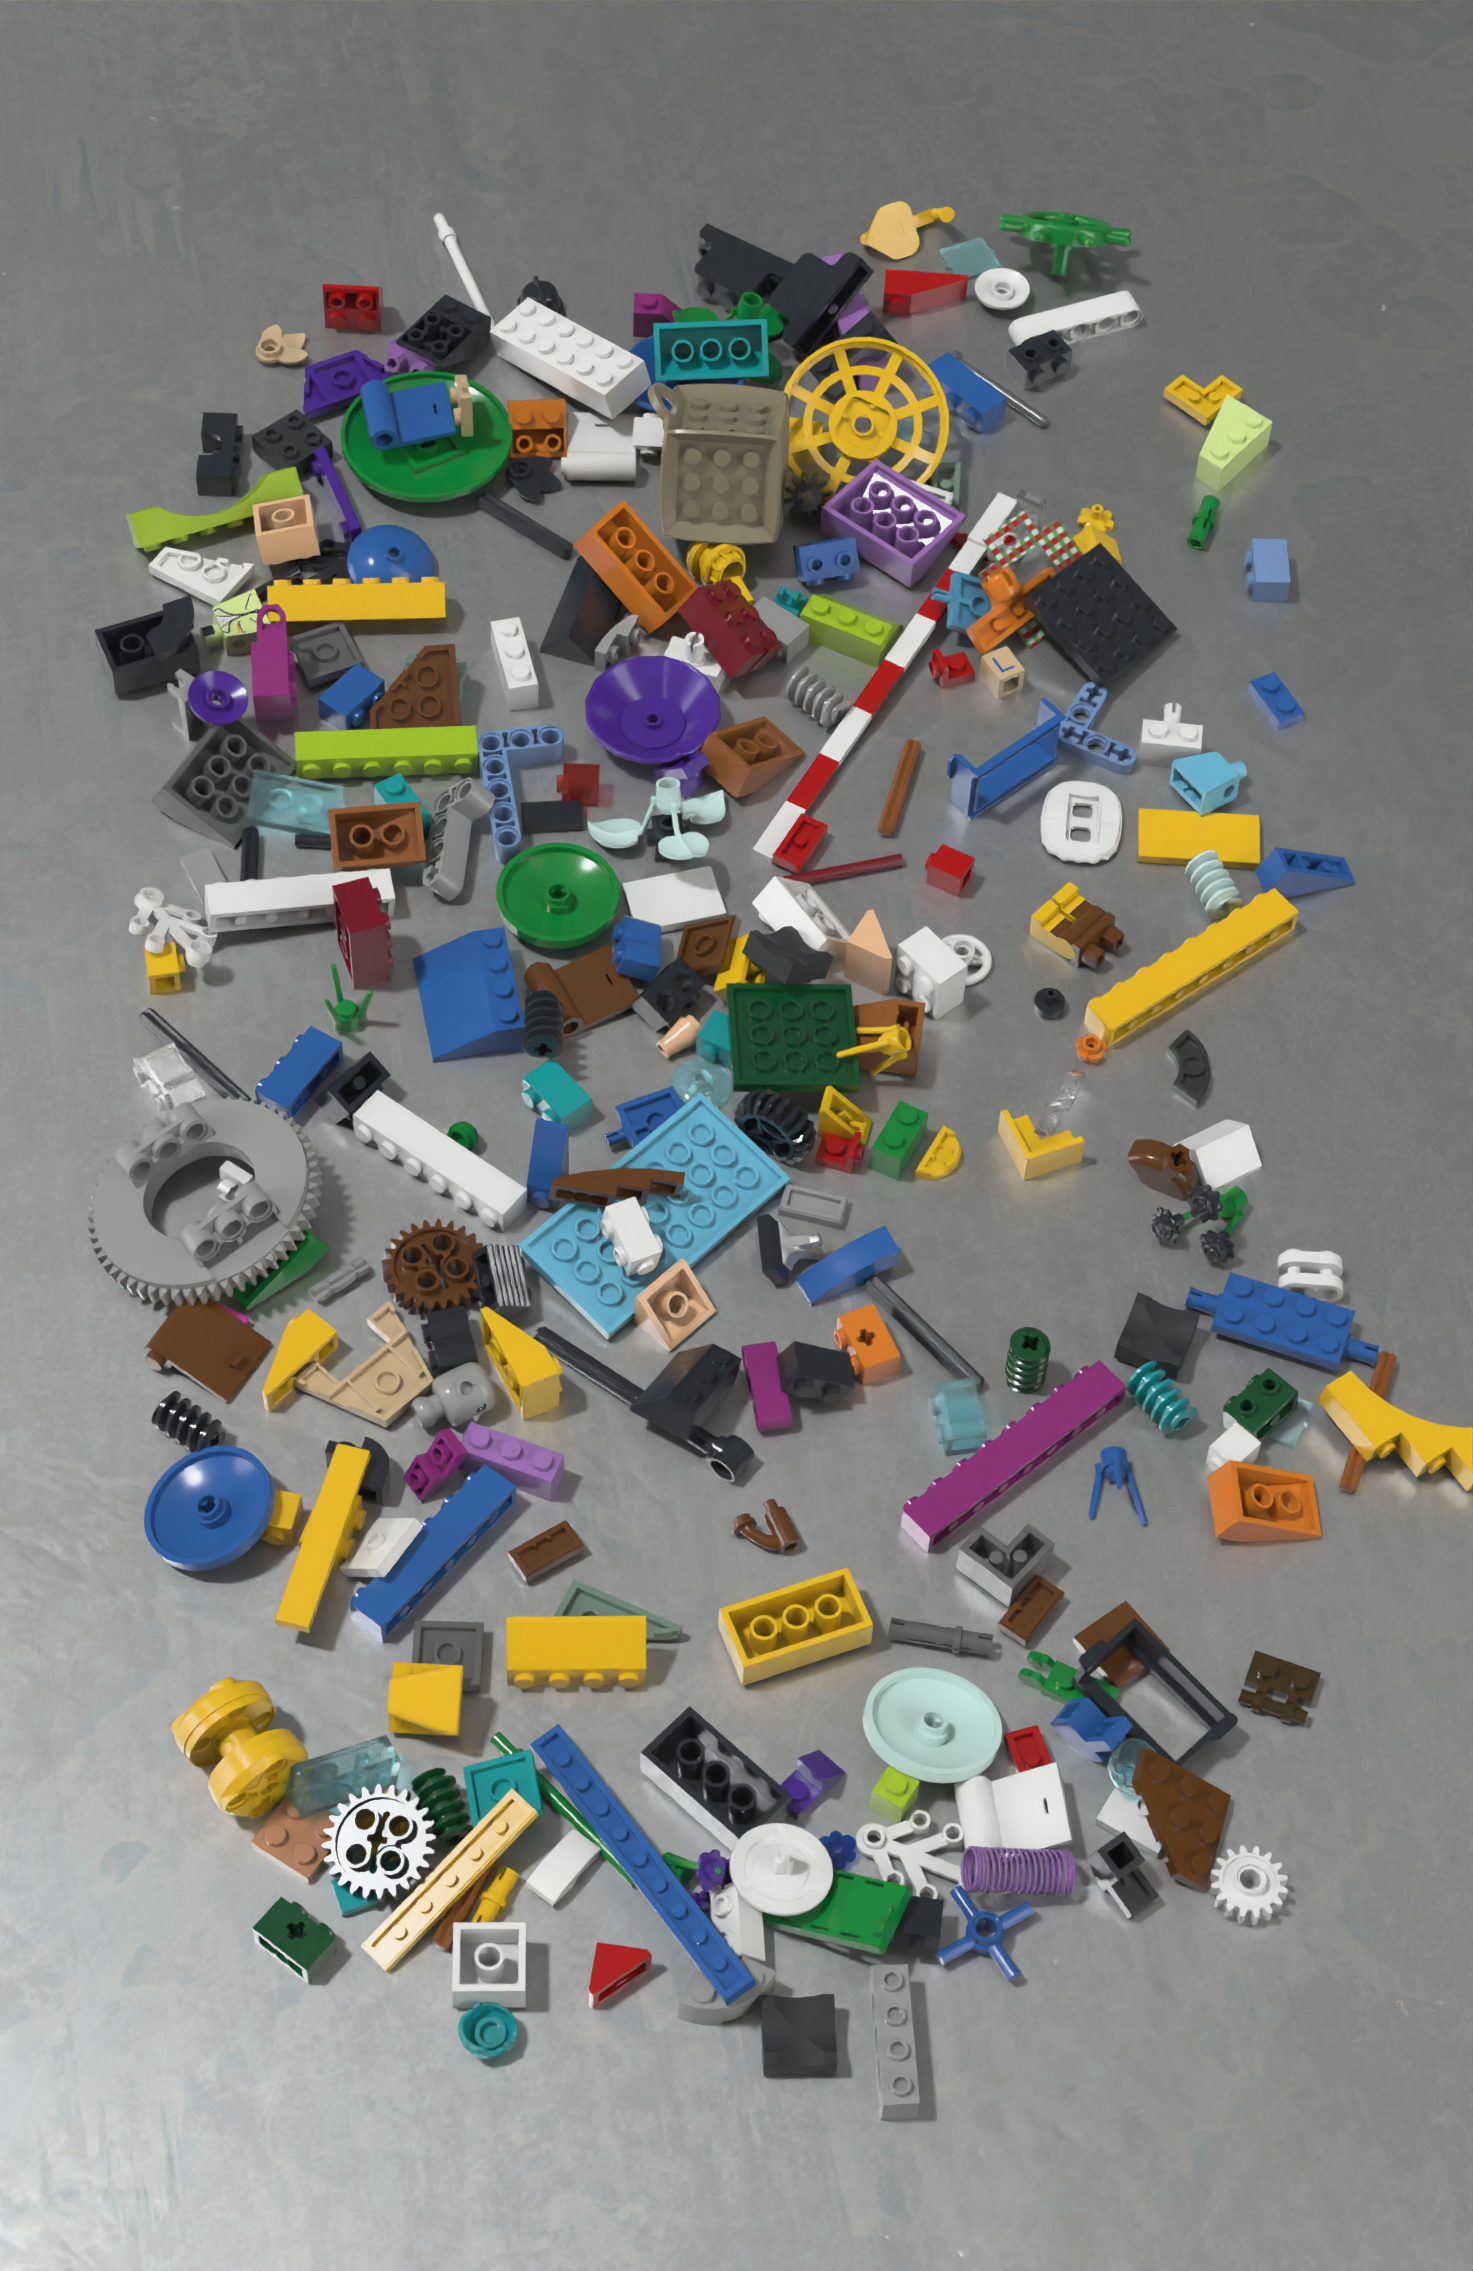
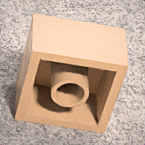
M310 494L252 505L256 539L263 566L269 564L278 565L285 561L309 559L315 555H320L317 524Z

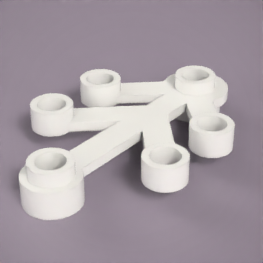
M151 887L142 888L140 893L135 896L134 903L139 908L136 916L131 918L129 931L138 936L146 935L149 927L148 919L151 915H154L158 922L152 934L147 935L144 945L145 949L152 953H161L165 944V935L168 931L186 950L185 956L188 964L194 967H204L210 961L213 950L212 946L215 944L217 932L209 933L208 927L199 926L201 920L199 912L166 903L164 901V894L158 889ZM185 932L196 935L197 939L192 940Z
M916 1810L911 1813L908 1820L887 1828L878 1823H868L858 1830L856 1835L858 1850L866 1857L874 1858L884 1881L894 1878L901 1885H904L903 1874L893 1869L888 1856L891 1855L902 1861L918 1897H921L920 1894L923 1892L931 1893L932 1899H937L938 1895L937 1889L933 1885L928 1884L921 1868L957 1882L958 1886L962 1885L963 1887L961 1867L929 1855V1853L945 1847L954 1848L962 1843L964 1834L960 1825L949 1823L944 1826L942 1833L909 1845H904L895 1840L912 1833L924 1834L929 1830L931 1818L924 1810ZM921 1818L926 1824L917 1826L913 1821ZM953 1831L959 1837L957 1839H950L946 1834ZM870 1835H875L880 1838V1841L872 1843L867 1838ZM972 1866V1875H974L975 1866ZM966 1891L970 1898H976L983 1894Z

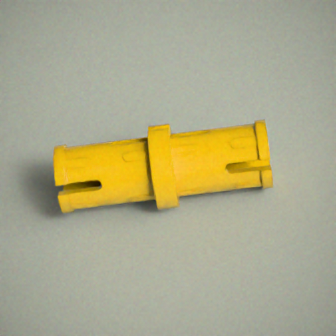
M505 1866L498 1867L488 1890L483 1892L479 1898L481 1902L471 1922H496L499 1914L505 1912L508 1906L506 1904L508 1896L519 1879L516 1871L507 1867L504 1872Z

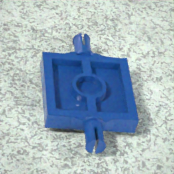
M671 1086L615 1106V1115L621 1125V1129L604 1134L607 1146L610 1147L626 1141L634 1148L686 1103L679 1098L676 1090Z

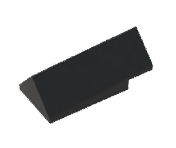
M582 555L577 558L540 647V653L595 667V649L604 636L614 627L623 603Z

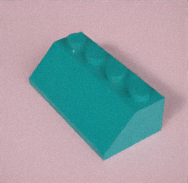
M767 319L653 323L656 381L769 377Z

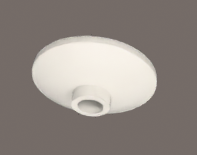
M994 268L987 270L975 282L977 298L984 305L993 309H1014L1025 303L1029 297L1030 287L1028 281L1023 275L1011 269Z

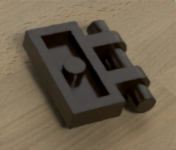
M1255 1650L1244 1686L1256 1689V1693L1242 1689L1238 1702L1251 1706L1250 1710L1260 1713L1263 1710L1280 1716L1281 1721L1290 1723L1292 1720L1304 1725L1308 1711L1295 1706L1299 1704L1310 1708L1321 1673ZM1266 1694L1285 1699L1286 1703L1268 1698Z

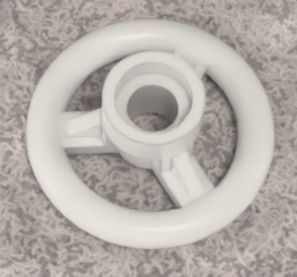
M965 934L950 935L941 939L968 966H982L975 974L966 976L965 986L975 984L987 976L992 966V957L988 947L982 941ZM975 948L980 952L981 956L975 954Z

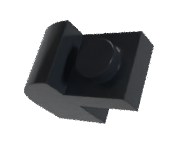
M365 1437L360 1449L369 1450L371 1457L357 1495L362 1496L363 1502L384 1506L391 1483L389 1458L381 1444L369 1437ZM329 1440L325 1450L327 1468L330 1466L337 1443L356 1448L360 1447L347 1441L335 1442Z
M1123 1831L1090 1856V1866L1102 1891L1108 1890L1129 1919L1159 1897V1895L1138 1867L1146 1860L1126 1832Z

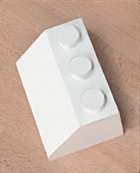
M774 876L752 902L759 911V918L771 926L775 932L784 926H792L798 930L801 938L811 948L817 951H827L834 956L832 963L846 957L847 941L851 934L810 884Z

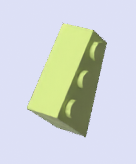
M1227 394L1199 454L1195 478L1219 492L1268 446L1272 421Z

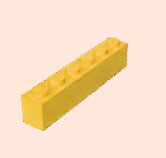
M409 577L392 578V583H380V578H362V584H351L350 579H333V584L321 585V579L303 580V585H291V580H274V586H267L268 605L278 604L285 612L286 622L446 619L445 582H439V577H421V583H409ZM268 612L270 623L280 622V616L277 613Z

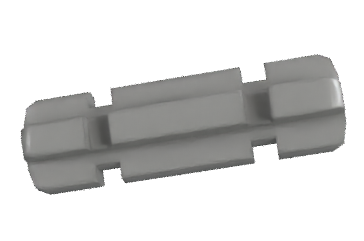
M363 1257L356 1258L349 1263V1266H344L326 1277L324 1282H318L312 1286L310 1293L317 1303L323 1302L331 1297V1293H337L356 1281V1277L359 1278L370 1271V1267Z

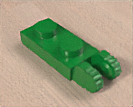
M1033 1650L1029 1653L1027 1661L1035 1668L1037 1667L1048 1673L1049 1676L1046 1679L1041 1673L1032 1671V1669L1022 1668L1018 1674L1020 1681L1041 1691L1042 1695L1064 1705L1070 1699L1085 1698L1070 1683L1078 1671L1077 1669L1057 1660L1055 1662L1050 1656ZM1092 1677L1114 1700L1116 1699L1119 1688Z

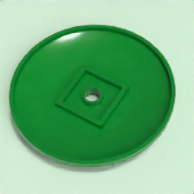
M416 371L395 375L382 380L387 384L390 393L445 381L452 414L453 408H457V405L451 404L450 388L455 387L456 374L439 371ZM467 378L470 389L469 393L472 394L473 436L462 437L459 425L455 426L457 435L387 450H378L370 444L360 394L350 405L342 421V453L349 468L363 483L386 496L422 503L456 499L486 485L505 465L512 446V426L509 424L508 413L493 393ZM427 443L433 446L429 448H424L420 445Z

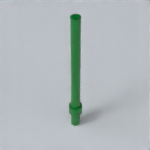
M497 1732L490 1739V1742L503 1756L523 1751L521 1748L516 1749L501 1732ZM536 1769L540 1793L579 1833L601 1848L599 1854L632 1887H635L636 1885L586 1819Z

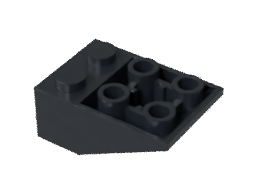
M445 294L396 340V344L441 367L475 358L491 342L489 332L491 330V317Z

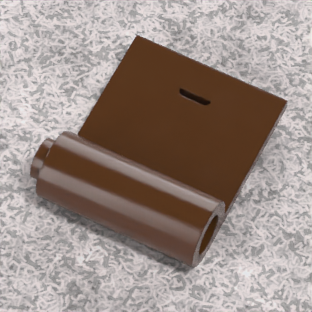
M608 945L556 970H553L552 966L546 962L533 963L526 970L524 981L531 993L538 990H549L564 1005L563 1038L571 1037L632 1008L630 1004L639 996L628 977L616 972V963L612 962L613 952Z
M197 1297L192 1306L189 1305L186 1299H184L181 1306L176 1305L144 1347L143 1354L145 1362L151 1368L159 1371L161 1369L169 1370L174 1366L227 1403L270 1346L271 1341L210 1298H208L206 1304H203L199 1297Z

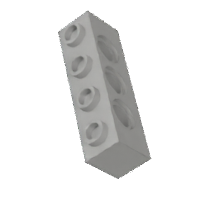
M908 1964L872 1965L869 1986L881 2121L917 2119L920 2096Z

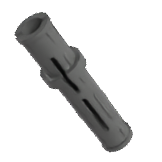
M891 1617L888 1639L951 1649L952 1653L957 1654L963 1651L990 1656L993 1634L963 1630L962 1626H956V1628L942 1627Z

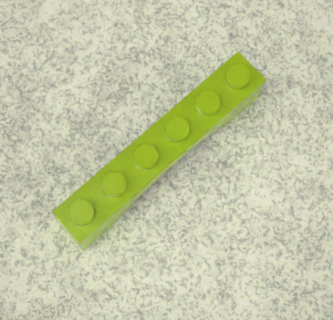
M287 467L263 474L256 485L242 499L230 507L215 513L188 516L173 513L158 506H152L125 515L135 548H144L145 552L162 548L160 543L171 540L172 544L189 540L188 534L198 531L200 536L217 532L216 526L226 524L227 528L244 524L243 518L254 516L252 505L302 496L304 494L296 467Z

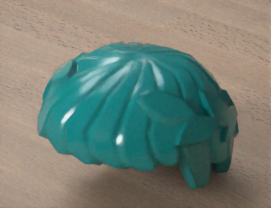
M478 2002L474 2005L473 2010L470 2009L461 2016L458 2024V2036L463 2047L475 2057L484 2060H492L505 2055L515 2044L518 2032L517 2021L513 2013L509 2012L505 2007H499L498 2003H484L482 2005Z

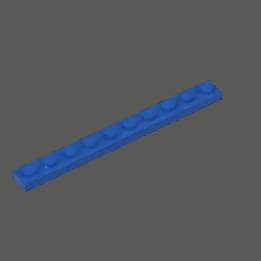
M557 1724L532 1742L530 1745L533 1751L727 2006L757 1985L749 1971L561 1726Z

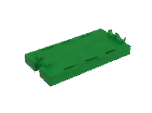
M833 1869V1879L829 1892L816 1907L802 1914L792 1916H779L762 1911L763 1926L884 1955L912 1896V1892L905 1885Z

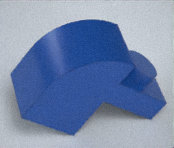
M1089 1698L1070 1699L1050 1723L1070 1746L1085 1757L1097 1762H1104L1111 1752L1120 1748L1126 1741L1125 1735L1133 1727L1125 1716L1105 1717Z

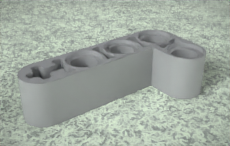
M469 777L442 791L435 799L432 809L423 884L449 901L458 896L464 885L472 821L485 815L491 809L495 800V795Z

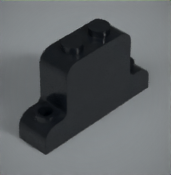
M707 223L700 230L698 252L701 260L694 267V292L700 297L731 311L732 307H738L741 295L745 292L756 293L761 298L767 293H773L794 264Z
M848 252L841 256L834 265L828 264L812 253L803 254L769 298L770 306L789 323L783 333V341L804 360L809 357L874 273V270L860 256L853 252Z

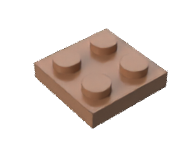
M294 1788L287 1794L250 1841L251 1847L309 1884L325 1864L324 1858L332 1854V1852L326 1851L322 1847L323 1843L332 1841V1838L328 1837L323 1831L324 1829L335 1827L329 1816L337 1815Z

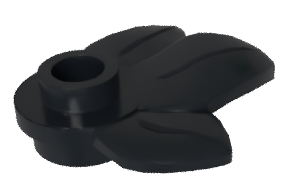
M533 456L528 460L515 459L506 469L507 480L511 484L516 485L517 493L527 500L538 501L541 493H551L561 487V481L548 471L553 462V459L549 457Z

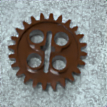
M437 1219L435 1226L430 1227L428 1221L424 1220L423 1228L421 1229L415 1224H411L410 1234L400 1230V1240L392 1238L390 1240L391 1249L384 1250L385 1259L382 1260L383 1282H386L387 1293H393L395 1303L404 1300L405 1310L414 1305L416 1306V1315H419L423 1309L433 1312L438 1309L443 1310L449 1307H457L460 1302L470 1306V1295L479 1297L478 1284L476 1283L477 1278L475 1277L476 1272L473 1271L474 1266L472 1265L473 1260L471 1256L483 1247V1243H476L475 1233L466 1236L465 1226L460 1227L456 1231L454 1230L453 1221H450L446 1227H442L441 1220ZM422 1247H426L429 1251L430 1258L433 1264L429 1265V1255L427 1254V1252H425V1250ZM439 1248H447V1250H444V1251L437 1250V1249H439ZM411 1260H417V1261H418V1262H416V1263H409V1261H411ZM437 1271H441V1280L448 1289L443 1288ZM456 1272L462 1273L461 1275H458V1276L452 1275V1273H456ZM424 1285H431L432 1287H430V1288H423L422 1286H424Z

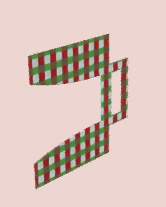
M1024 510L982 539L997 561L980 572L978 576L981 580L987 576L989 580V574L992 571L1009 566L1039 544L1060 571L1084 554L1059 519L1039 532ZM1023 522L1031 534L1001 554L994 541ZM1035 616L1016 630L1029 649L1046 638L1041 623Z

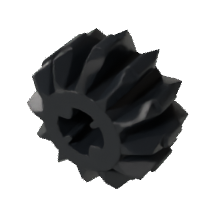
M807 472L802 473V483L798 478L793 477L791 482L796 488H785V491L792 494V497L784 499V503H794V506L788 512L793 514L799 509L798 520L800 521L804 520L806 513L810 521H815V511L821 516V505L824 506L828 502V500H824L825 496L833 495L832 490L823 491L822 489L827 486V480L817 484L819 474L817 473L812 475L810 481ZM812 490L811 496L815 495V500L806 504L804 502L806 498L802 499V493Z

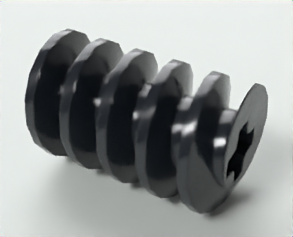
M549 990L534 991L525 999L523 1049L528 1055L540 1059L555 1058L563 1051L564 1005Z
M177 1390L163 1399L152 1415V1425L156 1424L157 1429L162 1432L166 1431L167 1436L176 1439L177 1443L186 1446L187 1450L192 1453L195 1451L199 1452L207 1447L221 1446L224 1442L225 1433L219 1432L222 1422L216 1419L210 1423L212 1415L208 1412L200 1416L201 1407L195 1405L190 1408L191 1400L187 1397L180 1401L181 1393Z

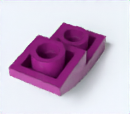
M450 1428L440 1430L427 1453L416 1455L403 1479L420 1502H425L451 1477L468 1452Z

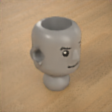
M468 1362L438 1376L432 1384L433 1395L416 1398L412 1402L411 1407L421 1427H431L436 1423L437 1419L443 1416L449 1424L458 1426L470 1419L476 1423L481 1414L493 1408L496 1396L491 1381L482 1366L476 1362Z

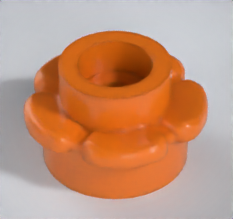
M1094 1034L1080 1037L1075 1044L1076 1048H1078L1077 1054L1079 1059L1085 1063L1092 1064L1098 1062L1103 1057V1053L1106 1052V1043Z

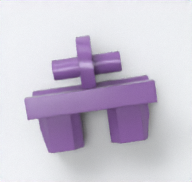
M393 339L389 345L384 367L393 373L403 374L416 371H435L437 364L396 344V340Z

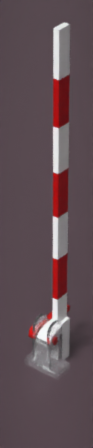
M1021 489L1016 499L999 492L969 535L956 532L949 543L956 545L960 551L935 587L949 592L951 575L954 572L959 571L972 575L982 560L986 561L985 569L995 563L997 560L982 539L1024 510L1038 531L1043 530L1045 527L1047 500ZM1022 522L994 541V544L1003 554L1031 533ZM1026 554L1009 565L1013 572H1015ZM932 592L753 847L752 855L773 863L774 852L801 813L806 815L940 622L948 610L947 604L932 600Z

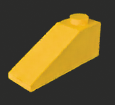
M309 1308L300 1316L293 1317L284 1331L262 1391L264 1408L268 1412L296 1388L294 1385V1378L315 1361L321 1365L339 1348L337 1331Z

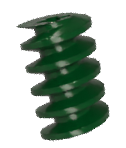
M1023 1327L1013 1332L1010 1337L1005 1375L1007 1377V1386L1017 1393H1035L1045 1382L1051 1344L1048 1337L1041 1330L1033 1327Z
M434 1768L425 1771L411 1782V1789L416 1794L415 1798L418 1797L423 1802L420 1810L428 1808L432 1813L426 1821H434L437 1824V1828L429 1834L436 1835L439 1838V1842L433 1844L435 1848L439 1849L459 1844L473 1830V1826L465 1825L470 1819L469 1814L461 1812L465 1809V1803L462 1800H457L461 1792L458 1788H452L456 1784V1778L450 1775L444 1776L446 1774L444 1768Z

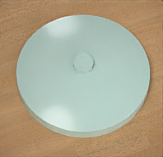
M907 1668L885 1676L870 1691L863 1712L864 1732L874 1751L896 1770L913 1778L928 1782L954 1783L979 1775L995 1759L1002 1739L1000 1715L989 1697L968 1680L951 1672L934 1668Z

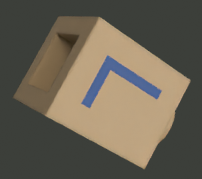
M1008 646L991 650L981 656L979 676L997 699L1023 688L1025 669Z

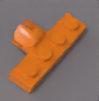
M1009 566L992 571L989 574V580L986 576L981 581V586L991 601L992 608L965 629L980 655L990 651L1034 616L1022 601L1028 594L1056 575L1052 566L1044 568L1024 585L1020 584Z

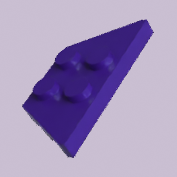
M357 349L306 366L303 415L307 419H311L351 405L360 395V389L366 382L371 380L382 381L394 375L385 371L383 364L369 359L367 355Z

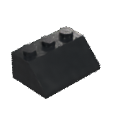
M715 1344L678 1352L631 1405L630 1411L688 1441L733 1389L742 1358Z

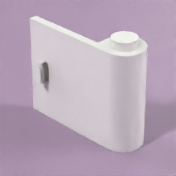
M569 412L567 457H561V474H567V480L635 481L636 449L632 446L636 413H620L612 420L601 413Z
M1057 1762L994 1781H990L987 1777L979 1774L968 1780L954 1783L959 1818L964 1833L965 1850L968 1846L1043 1850L1074 1842L1059 1764ZM1046 1801H1047V1808H1048V1813H1049V1814H1047V1810H1046V1804H1045ZM974 1856V1860H973V1865H972V1866H975V1856Z

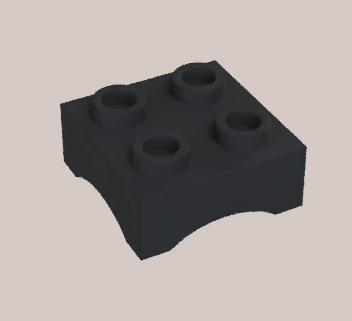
M298 409L252 435L253 452L257 456L268 461L276 470L296 467L298 477L311 467V462L315 461L314 449L324 447L329 458H333L332 441Z
M784 926L770 934H762L758 930L750 931L742 952L752 960L755 966L765 969L774 976L777 982L784 985L826 978L834 958L827 951H817L807 945L801 938L798 930L792 926Z
M1138 1292L1126 1325L1118 1340L1114 1358L1139 1367L1150 1361H1157L1158 1364L1153 1372L1163 1369L1166 1372L1165 1376L1177 1379L1197 1329L1200 1314L1190 1310H1179L1165 1306L1151 1297Z
M820 1994L810 1997L761 1995L763 2076L836 2074L838 2063L834 1994Z

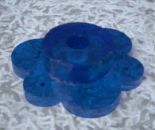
M833 1831L830 1837L823 1836L819 1839L831 1858L833 1869L843 1870L847 1862L851 1863L856 1859V1853L853 1851L856 1847L854 1837L850 1835L842 1836L839 1831Z

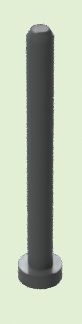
M954 350L951 353L1006 397L1007 404L1039 426L1045 427L1048 424V419L1045 415L965 361L960 351Z

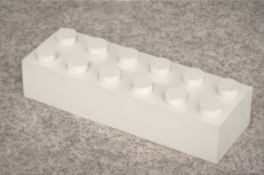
M529 297L489 331L499 357L612 420L652 385L643 359Z

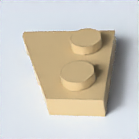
M466 374L455 375V387L450 388L451 404L457 405V408H453L455 426L460 425L462 437L473 436L472 394L469 393L470 389Z

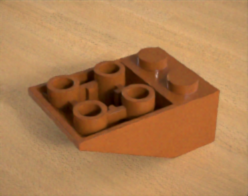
M890 999L853 1006L855 1028L889 1027L899 1024L910 1035L911 1049L906 1052L907 1058L896 1061L883 1071L916 1075L926 1003ZM856 1034L857 1046L876 1042L882 1034ZM879 1048L859 1053V1068L872 1070L891 1056L884 1055Z

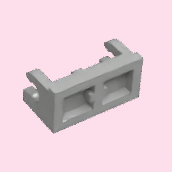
M180 668L175 673V677L179 681V688H176L171 683H167L169 693L178 698L181 722L176 718H172V725L190 741L209 723L201 720L191 710L188 703V690L195 678Z

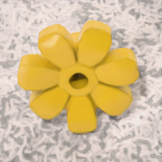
M1100 504L1093 505L1092 510L1083 508L1077 519L1078 525L1084 527V529L1089 525H1093L1104 533L1106 530L1111 531L1114 526V521L1111 520L1112 512L1109 510L1103 511V507Z

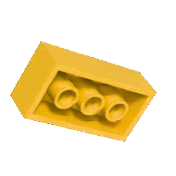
M846 1567L720 1608L718 1628L741 1684L744 1686L869 1645L872 1640L873 1623L849 1568Z

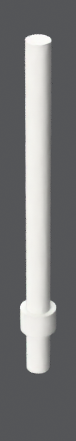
M441 213L436 214L434 221L439 230L438 236L441 243L447 247L476 310L491 317L492 329L496 324L456 242L457 236L453 228L448 225L444 215Z

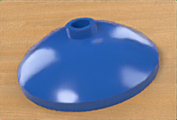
M378 525L363 531L352 542L347 556V570L353 584H362V578H380V583H392V578L409 577V583H421V577H433L434 560L427 544L414 532L396 525ZM389 553H395L398 557H391Z

